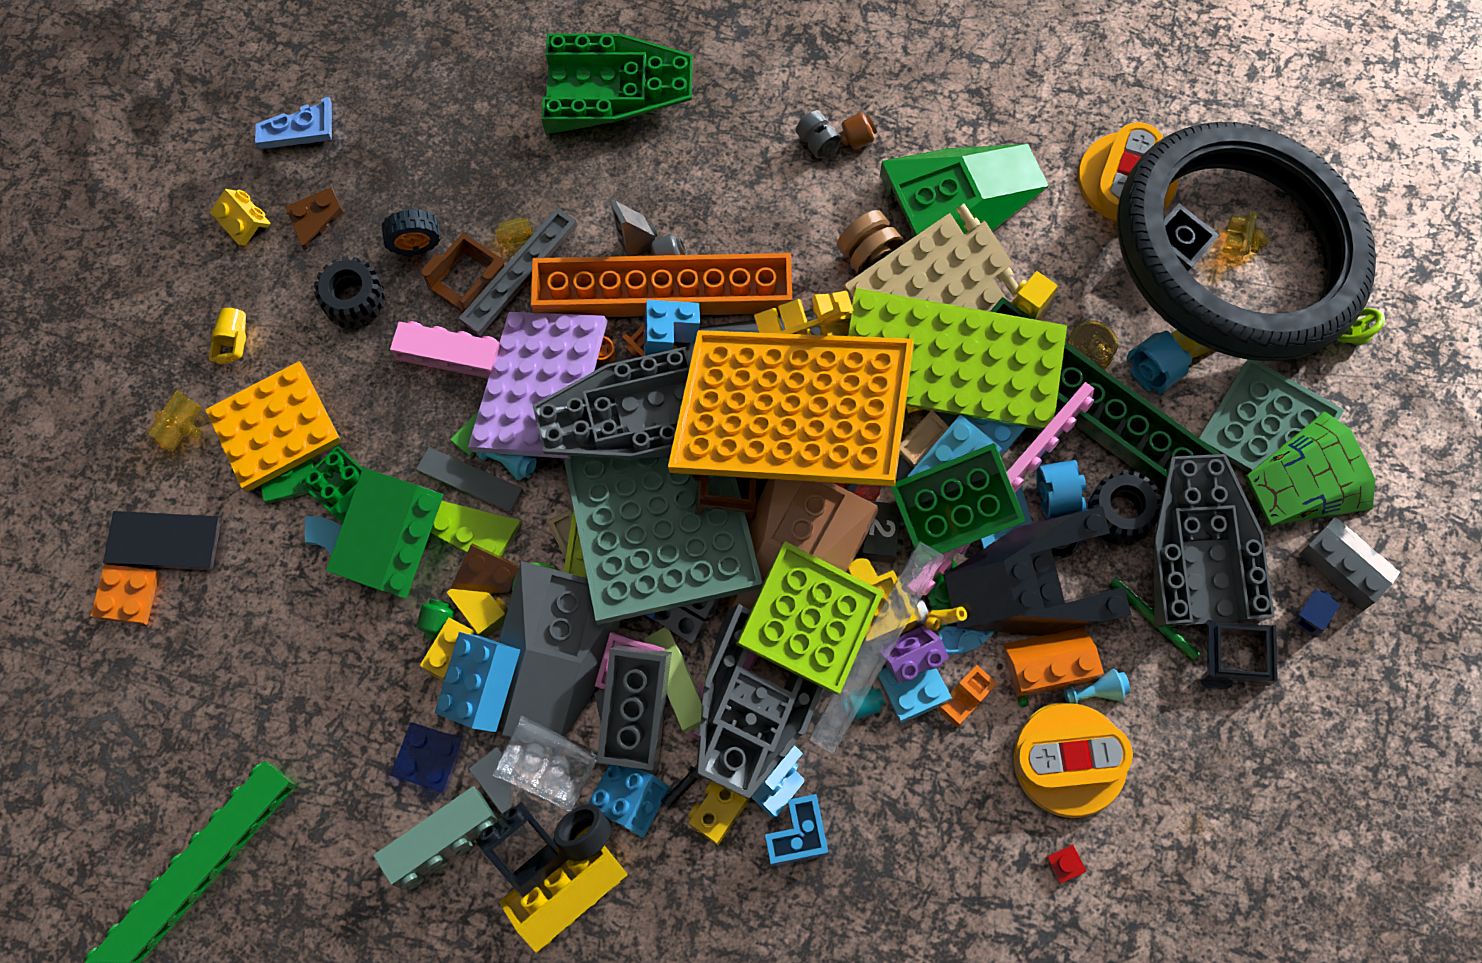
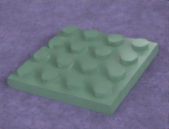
M1247 359L1199 439L1220 454H1226L1229 462L1249 473L1266 458L1279 450L1283 444L1296 436L1300 430L1314 421L1322 412L1325 411L1339 421L1345 410L1263 363Z

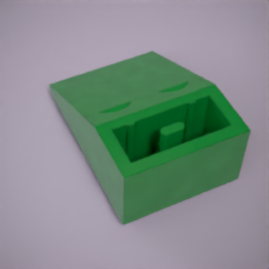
M337 445L298 483L342 525L363 468Z

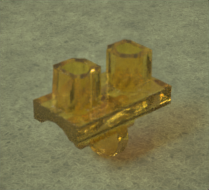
M1249 211L1246 216L1233 214L1228 221L1227 230L1240 234L1239 238L1227 236L1223 252L1235 255V262L1242 263L1244 255L1249 254L1250 247L1252 253H1258L1259 248L1266 247L1269 238L1262 233V228L1256 227L1254 231L1257 212Z

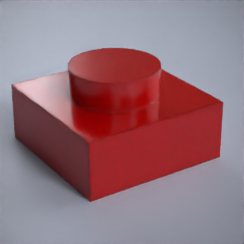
M1070 845L1046 857L1058 884L1087 872L1074 845Z

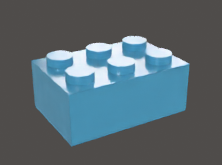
M459 632L434 713L473 729L496 732L520 649L482 636Z

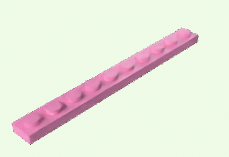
M1086 382L1007 471L1015 492L1024 483L1022 478L1028 471L1033 473L1042 462L1040 457L1046 451L1050 453L1059 442V435L1063 431L1067 433L1071 430L1077 421L1075 417L1079 412L1085 413L1093 404L1094 388ZM971 543L931 558L908 585L909 593L917 599L921 594L927 595L935 585L933 580L940 573L944 575L953 565V561H951L957 553H964Z

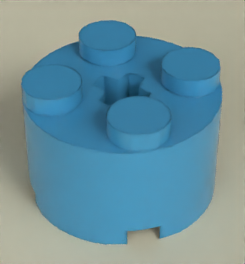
M1164 330L1161 333L1152 334L1130 350L1127 354V363L1131 360L1133 368L1130 369V373L1143 389L1148 392L1155 390L1157 391L1156 394H1162L1188 374L1192 357L1189 352L1181 348L1169 331Z
M1076 460L1046 464L1036 469L1037 492L1041 493L1043 501L1040 502V506L1046 519L1087 509L1085 499L1082 497V491H1086V481L1084 475H1079Z

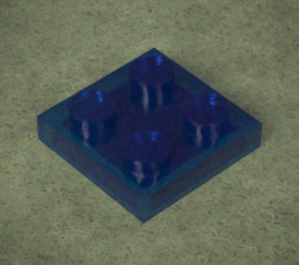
M410 722L390 776L445 794L465 740L458 736Z

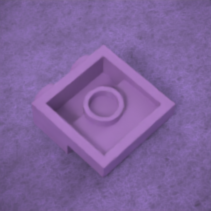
M924 624L874 647L877 656L886 664L890 675L898 683L910 681L922 671L938 668L943 661L949 659L942 639Z

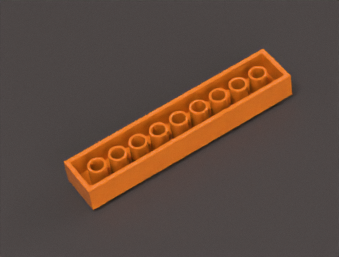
M791 253L533 258L531 307L534 314L633 317L644 316L647 300L699 303L700 315L758 314L772 308H776L777 314H780L778 306L792 301Z

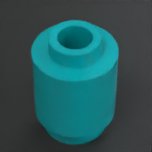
M873 685L847 693L848 696L841 698L848 719L856 718L858 720L881 712V705L885 704L880 688L874 689Z

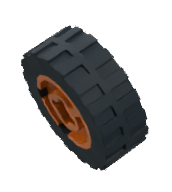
M420 209L401 210L390 214V216L382 221L384 247L395 254L417 255L419 253H426L434 249L435 246H438L441 240L438 219L428 211Z

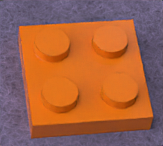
M104 564L90 616L94 619L147 625L160 573L156 570Z

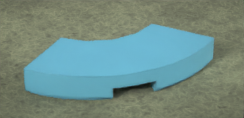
M305 516V542L308 545H318L326 549L331 555L342 526L327 518Z
M956 625L946 626L941 631L939 630L937 636L942 639L948 655H957L980 647L994 632L957 629Z

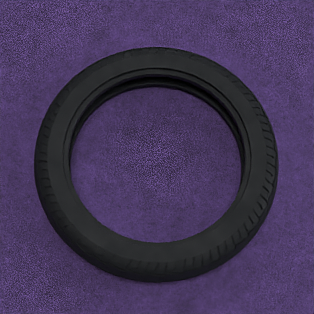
M1240 122L1198 124L1176 131L1154 144L1136 162L1125 181L1118 204L1117 232L1127 270L1148 304L1173 328L1196 343L1216 352L1241 359L1256 361L1294 359L1314 353L1336 341L1349 330L1365 308L1372 292L1376 270L1375 242L1370 223L1358 198L1345 180L1324 159L1303 144L1296 142V140L1264 127ZM1219 168L1255 175L1283 190L1310 217L1324 245L1327 258V279L1319 301L1308 308L1291 313H1261L1230 304L1204 288L1181 264L1169 242L1163 213L1164 199L1168 186L1186 174L1204 169Z

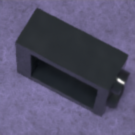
M522 801L508 809L501 819L492 826L485 828L481 835L475 839L482 852L522 898L569 860ZM528 821L547 845L513 872L495 852L494 848Z

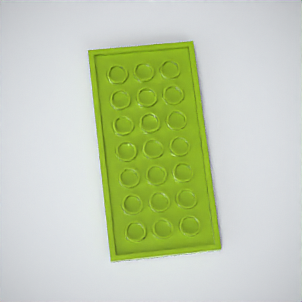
M860 288L855 289L852 304L853 312H851L847 336L913 339L914 347L906 406L955 415L961 414L966 417L1044 430L1054 419L1067 325Z

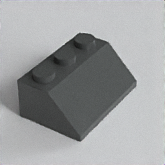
M1336 517L1299 553L1304 560L1363 611L1383 595L1400 573Z

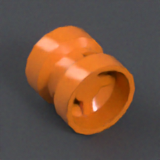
M603 336L595 366L597 369L613 363L616 359L613 342Z

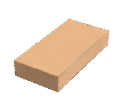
M930 411L901 441L899 455L909 465L915 467L949 426L934 411Z

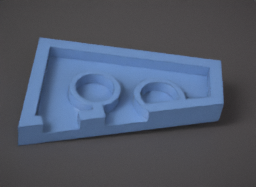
M330 97L321 99L322 103L309 107L308 104L299 107L301 111L291 115L283 113L257 123L255 127V144L257 148L265 149L332 140V102Z

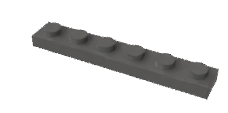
M556 208L459 317L460 322L481 336L532 278L533 258H549L577 227L576 220Z

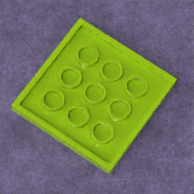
M784 541L781 543L736 645L838 695L842 691L884 592Z

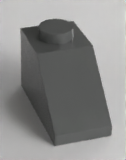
M496 747L471 766L469 770L504 815L513 806L517 772L513 766L517 763L507 750L502 753Z

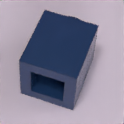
M1315 589L1307 595L1291 622L1313 637H1316L1325 630L1341 604L1334 601V597L1331 594Z

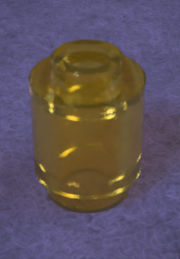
M517 217L498 223L499 228L495 229L499 244L504 243L505 248L526 242L533 235L528 217L523 219L522 217Z

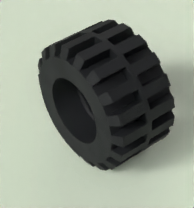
M342 257V261L335 259L332 260V265L328 266L326 264L323 267L324 272H319L316 276L319 281L314 282L316 290L314 295L328 319L332 322L334 321L338 326L344 324L346 328H352L353 324L361 327L363 322L367 321L370 323L373 321L371 317L373 315L377 317L380 314L378 308H383L385 304L383 301L385 298L384 287L373 267L369 266L365 260L361 262L357 257H353L352 260H349L348 257ZM353 285L362 286L359 293L353 298L347 300L338 299L340 293L345 288Z
M1122 470L1120 475L1116 471L1111 473L1109 477L1105 476L1097 485L1089 499L1088 505L1090 506L1088 509L1103 506L1110 531L1109 534H1105L1104 540L1109 542L1110 539H1114V544L1118 545L1125 541L1126 545H1129L1134 540L1137 542L1142 540L1157 523L1161 506L1158 504L1162 499L1160 494H1155L1158 489L1155 484L1152 486L1148 484L1149 478L1145 476L1144 479H1141L1138 472L1134 471L1132 475H1129L1128 470ZM1115 497L1129 499L1136 506L1138 517L1133 519L1120 517L1113 511L1110 499Z

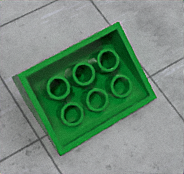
M995 443L897 481L895 486H890L920 562L1026 522Z
M363 467L326 571L407 599L444 494Z

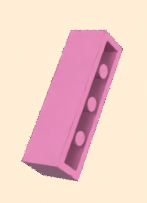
M409 321L408 323H398L390 351L394 358L399 361L489 379L500 349V343L489 336L479 338L464 331L454 333L439 326L429 328L422 326L420 323Z

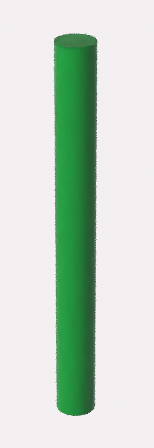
M1116 577L1109 585L1112 588H1125L1128 602L1154 625V610ZM1173 627L1157 628L1192 661L1201 654Z

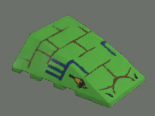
M1325 411L1245 476L1269 526L1373 509L1376 479L1352 430Z

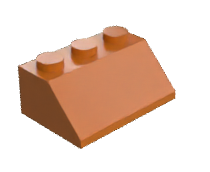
M1084 627L1004 643L1002 645L1016 698L1068 688L1069 685L1077 686L1096 682L1104 675L1097 647Z

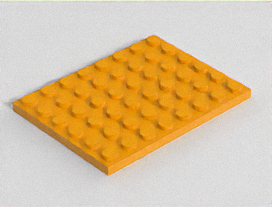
M698 330L669 459V472L895 486L914 347L913 339Z

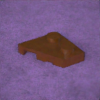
M332 187L285 206L304 250L311 246L309 242L318 233L322 234L328 228L329 223L336 220L343 212Z
M472 543L450 589L486 593H509L512 589L514 578L518 573L519 565Z

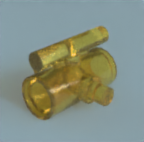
M176 390L164 409L155 412L154 418L156 421L147 432V435L152 437L151 440L159 446L174 452L184 436L197 438L200 435L201 430L195 427L194 421L203 408L195 401L186 397L183 392Z

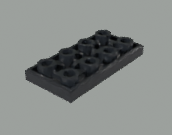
M113 511L103 563L117 566L213 570L222 519L219 516Z

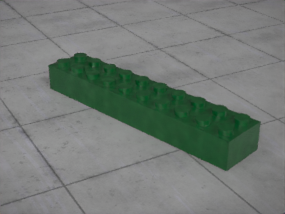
M1004 297L990 310V312L1033 319ZM1065 342L1055 412L1059 413L1085 382L1094 388L1092 397L1094 402L1085 413L1079 412L1075 417L1077 421L1074 426L1138 473L1149 478L1153 484L1164 491L1171 457L1220 454Z

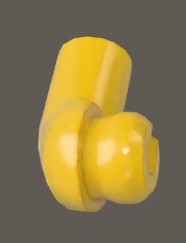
M963 607L932 610L926 615L925 625L928 629L935 631L940 628V625L964 621L967 618V612Z

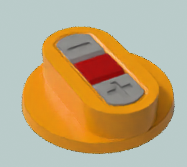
M1130 123L1122 127L1117 133H1112L1098 139L1086 150L1079 162L1077 182L1083 198L1096 212L1106 218L1117 221L1120 195L1130 171L1147 150L1164 138L1158 129L1147 123ZM1178 179L1167 188L1163 211L1168 208L1176 195Z
M1079 704L1053 705L1034 714L1020 730L1013 754L1015 773L1026 795L1043 810L1066 818L1088 817L1104 810L1113 803L1125 784L1127 772L1133 759L1132 746L1127 736L1100 712Z

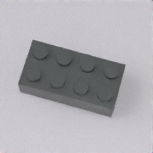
M615 645L610 648L597 763L652 771L659 764L672 652Z

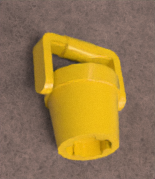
M221 308L219 310L216 324L211 334L212 341L209 361L223 365L239 360L242 357L246 342V314L243 311L234 308ZM221 345L233 347L232 353L220 354Z

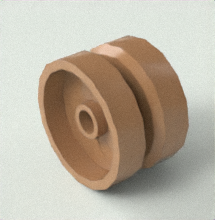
M873 210L856 219L844 230L837 241V248L847 259L851 258L850 264L858 274H861L903 245L904 239L894 227H889L890 222L880 210Z

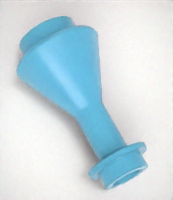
M476 452V455L482 461L489 457L501 462L516 480H521L524 477L529 478L536 467V459L532 456Z
M1111 669L1092 686L1075 690L1072 685H1069L1068 689H1064L1065 700L1068 704H1078L1079 700L1095 696L1122 702L1125 695L1130 694V685L1124 672L1118 673L1115 669Z

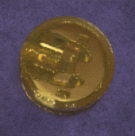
M1095 320L1078 324L1072 330L1067 342L1102 369L1110 365L1118 349V339L1113 329L1107 324Z

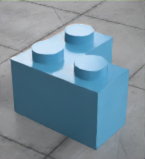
M647 300L644 314V356L673 350L674 342L695 343L700 325L699 303Z
M817 794L789 799L788 808L793 829L765 834L771 867L828 856V847Z

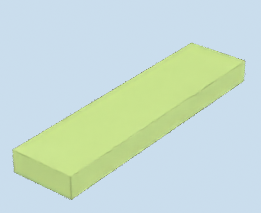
M664 627L644 638V641L665 648L664 651L672 652L667 695L682 731L687 734L700 726L702 699L673 632Z

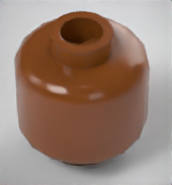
M861 112L844 120L841 125L843 131L839 132L844 145L850 144L854 150H859L874 142V134L878 133L870 115L865 116Z

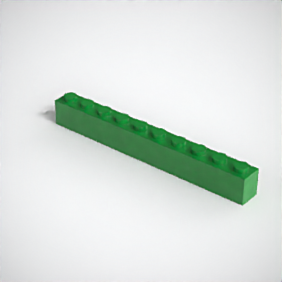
M267 761L257 764L250 771L249 779L242 786H238L231 792L230 800L225 806L217 809L210 816L208 825L191 837L188 842L189 846L183 853L176 855L169 862L167 871L149 884L148 892L142 899L135 901L127 909L126 917L107 931L106 939L101 945L93 948L85 956V963H142L293 792L297 785L273 764Z

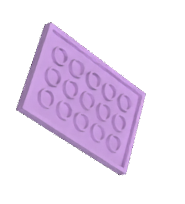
M509 312L500 339V349L492 373H490L468 445L469 449L472 452L571 459L570 455L544 454L532 405L594 372L608 322L605 316Z

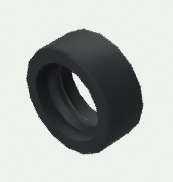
M592 804L581 805L572 809L559 821L554 831V842L569 860L582 861L592 857L604 847L611 834V824L597 806ZM591 825L586 833L574 840L580 831Z

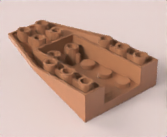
M769 479L756 505L755 519L752 522H748L762 583H764L781 543L784 541L847 572L878 515L877 505L832 482ZM761 589L731 595L729 609L740 604L751 610Z

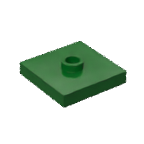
M313 458L261 485L263 501L266 504L309 495L310 493L298 482L315 467Z

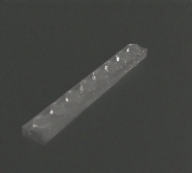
M922 542L917 543L866 634L841 693L838 695L833 693L808 738L810 742L834 755L943 560L944 555Z

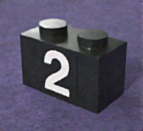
M869 501L877 505L878 515L864 539L862 558L873 562L894 564L896 555L901 556L903 540L898 539L899 530H904L905 522L897 504Z

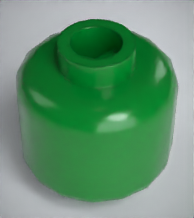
M430 599L429 603H424L420 608L417 629L425 632L424 638L435 640L447 619L455 620L456 611L451 608V603Z

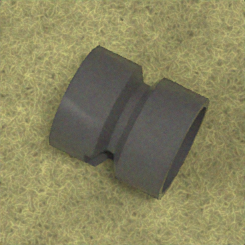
M819 110L810 112L803 117L795 129L797 135L804 143L808 144V148L818 159L831 154L842 140L841 135L833 126L829 125L828 119Z

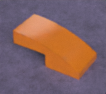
M976 665L950 693L952 702L940 705L937 710L958 728L998 683Z

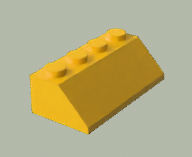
M588 826L580 834H578L574 838V840L581 837L584 833H586L590 826ZM604 845L599 852L590 858L582 861L567 860L524 898L513 889L499 901V904L518 934L537 953L541 948L548 945L562 930L570 926L589 907L595 905L609 890L617 886L628 874Z

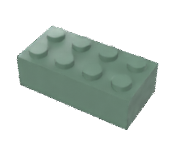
M472 786L373 856L391 885L403 890L406 888L412 890L424 881L423 877L429 872L433 871V873H436L449 864L447 860L455 854L460 856L473 847L472 842L481 835L485 828L495 824L499 818L485 796Z

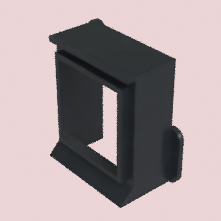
M1208 619L1201 626V632H1207V671L1202 675V686L1229 689L1233 683L1270 686L1278 680L1276 625L1215 622ZM1221 634L1263 637V672L1221 669Z

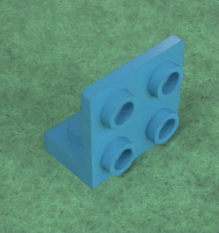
M609 764L588 804L597 806L607 819L620 824L644 839L662 805L661 801L666 797L671 787L644 770Z

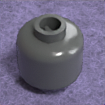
M669 234L652 241L651 251L647 254L648 256L687 255V251L680 237L676 238L673 234Z

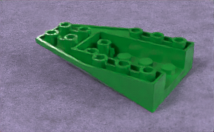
M547 34L545 54L548 63L546 97H543L541 116L545 135L617 122L692 100L693 54L623 34Z
M1028 144L946 148L883 160L880 170V177L889 196H896L911 228L910 240L949 213H951L962 232L966 234L965 223L956 211V208L962 204L966 205L974 218L977 217L980 223L985 221L993 232L1049 187Z

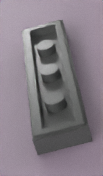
M428 447L416 468L417 472L510 514H512L523 493V489L519 486Z

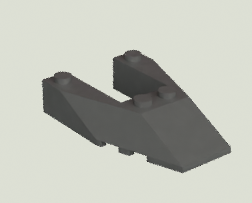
M737 604L726 613L716 637L704 680L696 774L749 799L770 775L771 770L787 755L799 737L807 731L823 688L790 672L784 688L742 668L749 651L736 645V642L751 610Z

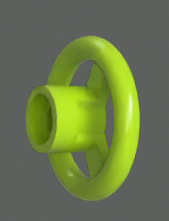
M1364 308L1360 316L1366 317L1357 319L1349 328V335H1342L1337 341L1352 343L1353 345L1368 343L1382 329L1385 323L1384 315L1377 309ZM1376 320V323L1370 328L1369 323Z

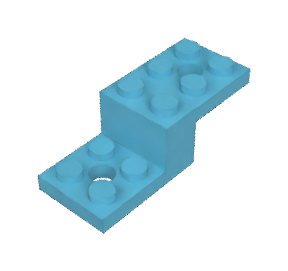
M960 414L911 471L908 477L992 443L996 444L1002 458L1027 427L963 417Z

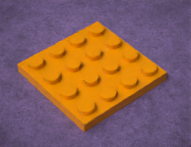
M300 361L205 409L236 478L245 493L342 443Z

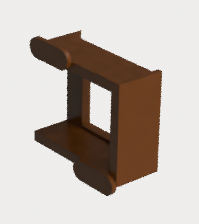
M462 233L443 255H434L422 268L421 273L424 276L429 291L463 313L502 270L505 262L502 257L497 256ZM467 255L486 269L482 276L462 297L441 282Z
M692 475L693 479L698 482L695 514L701 515L704 508L743 512L747 522H752L755 519L756 478H747L746 497L741 499L707 494L709 475Z

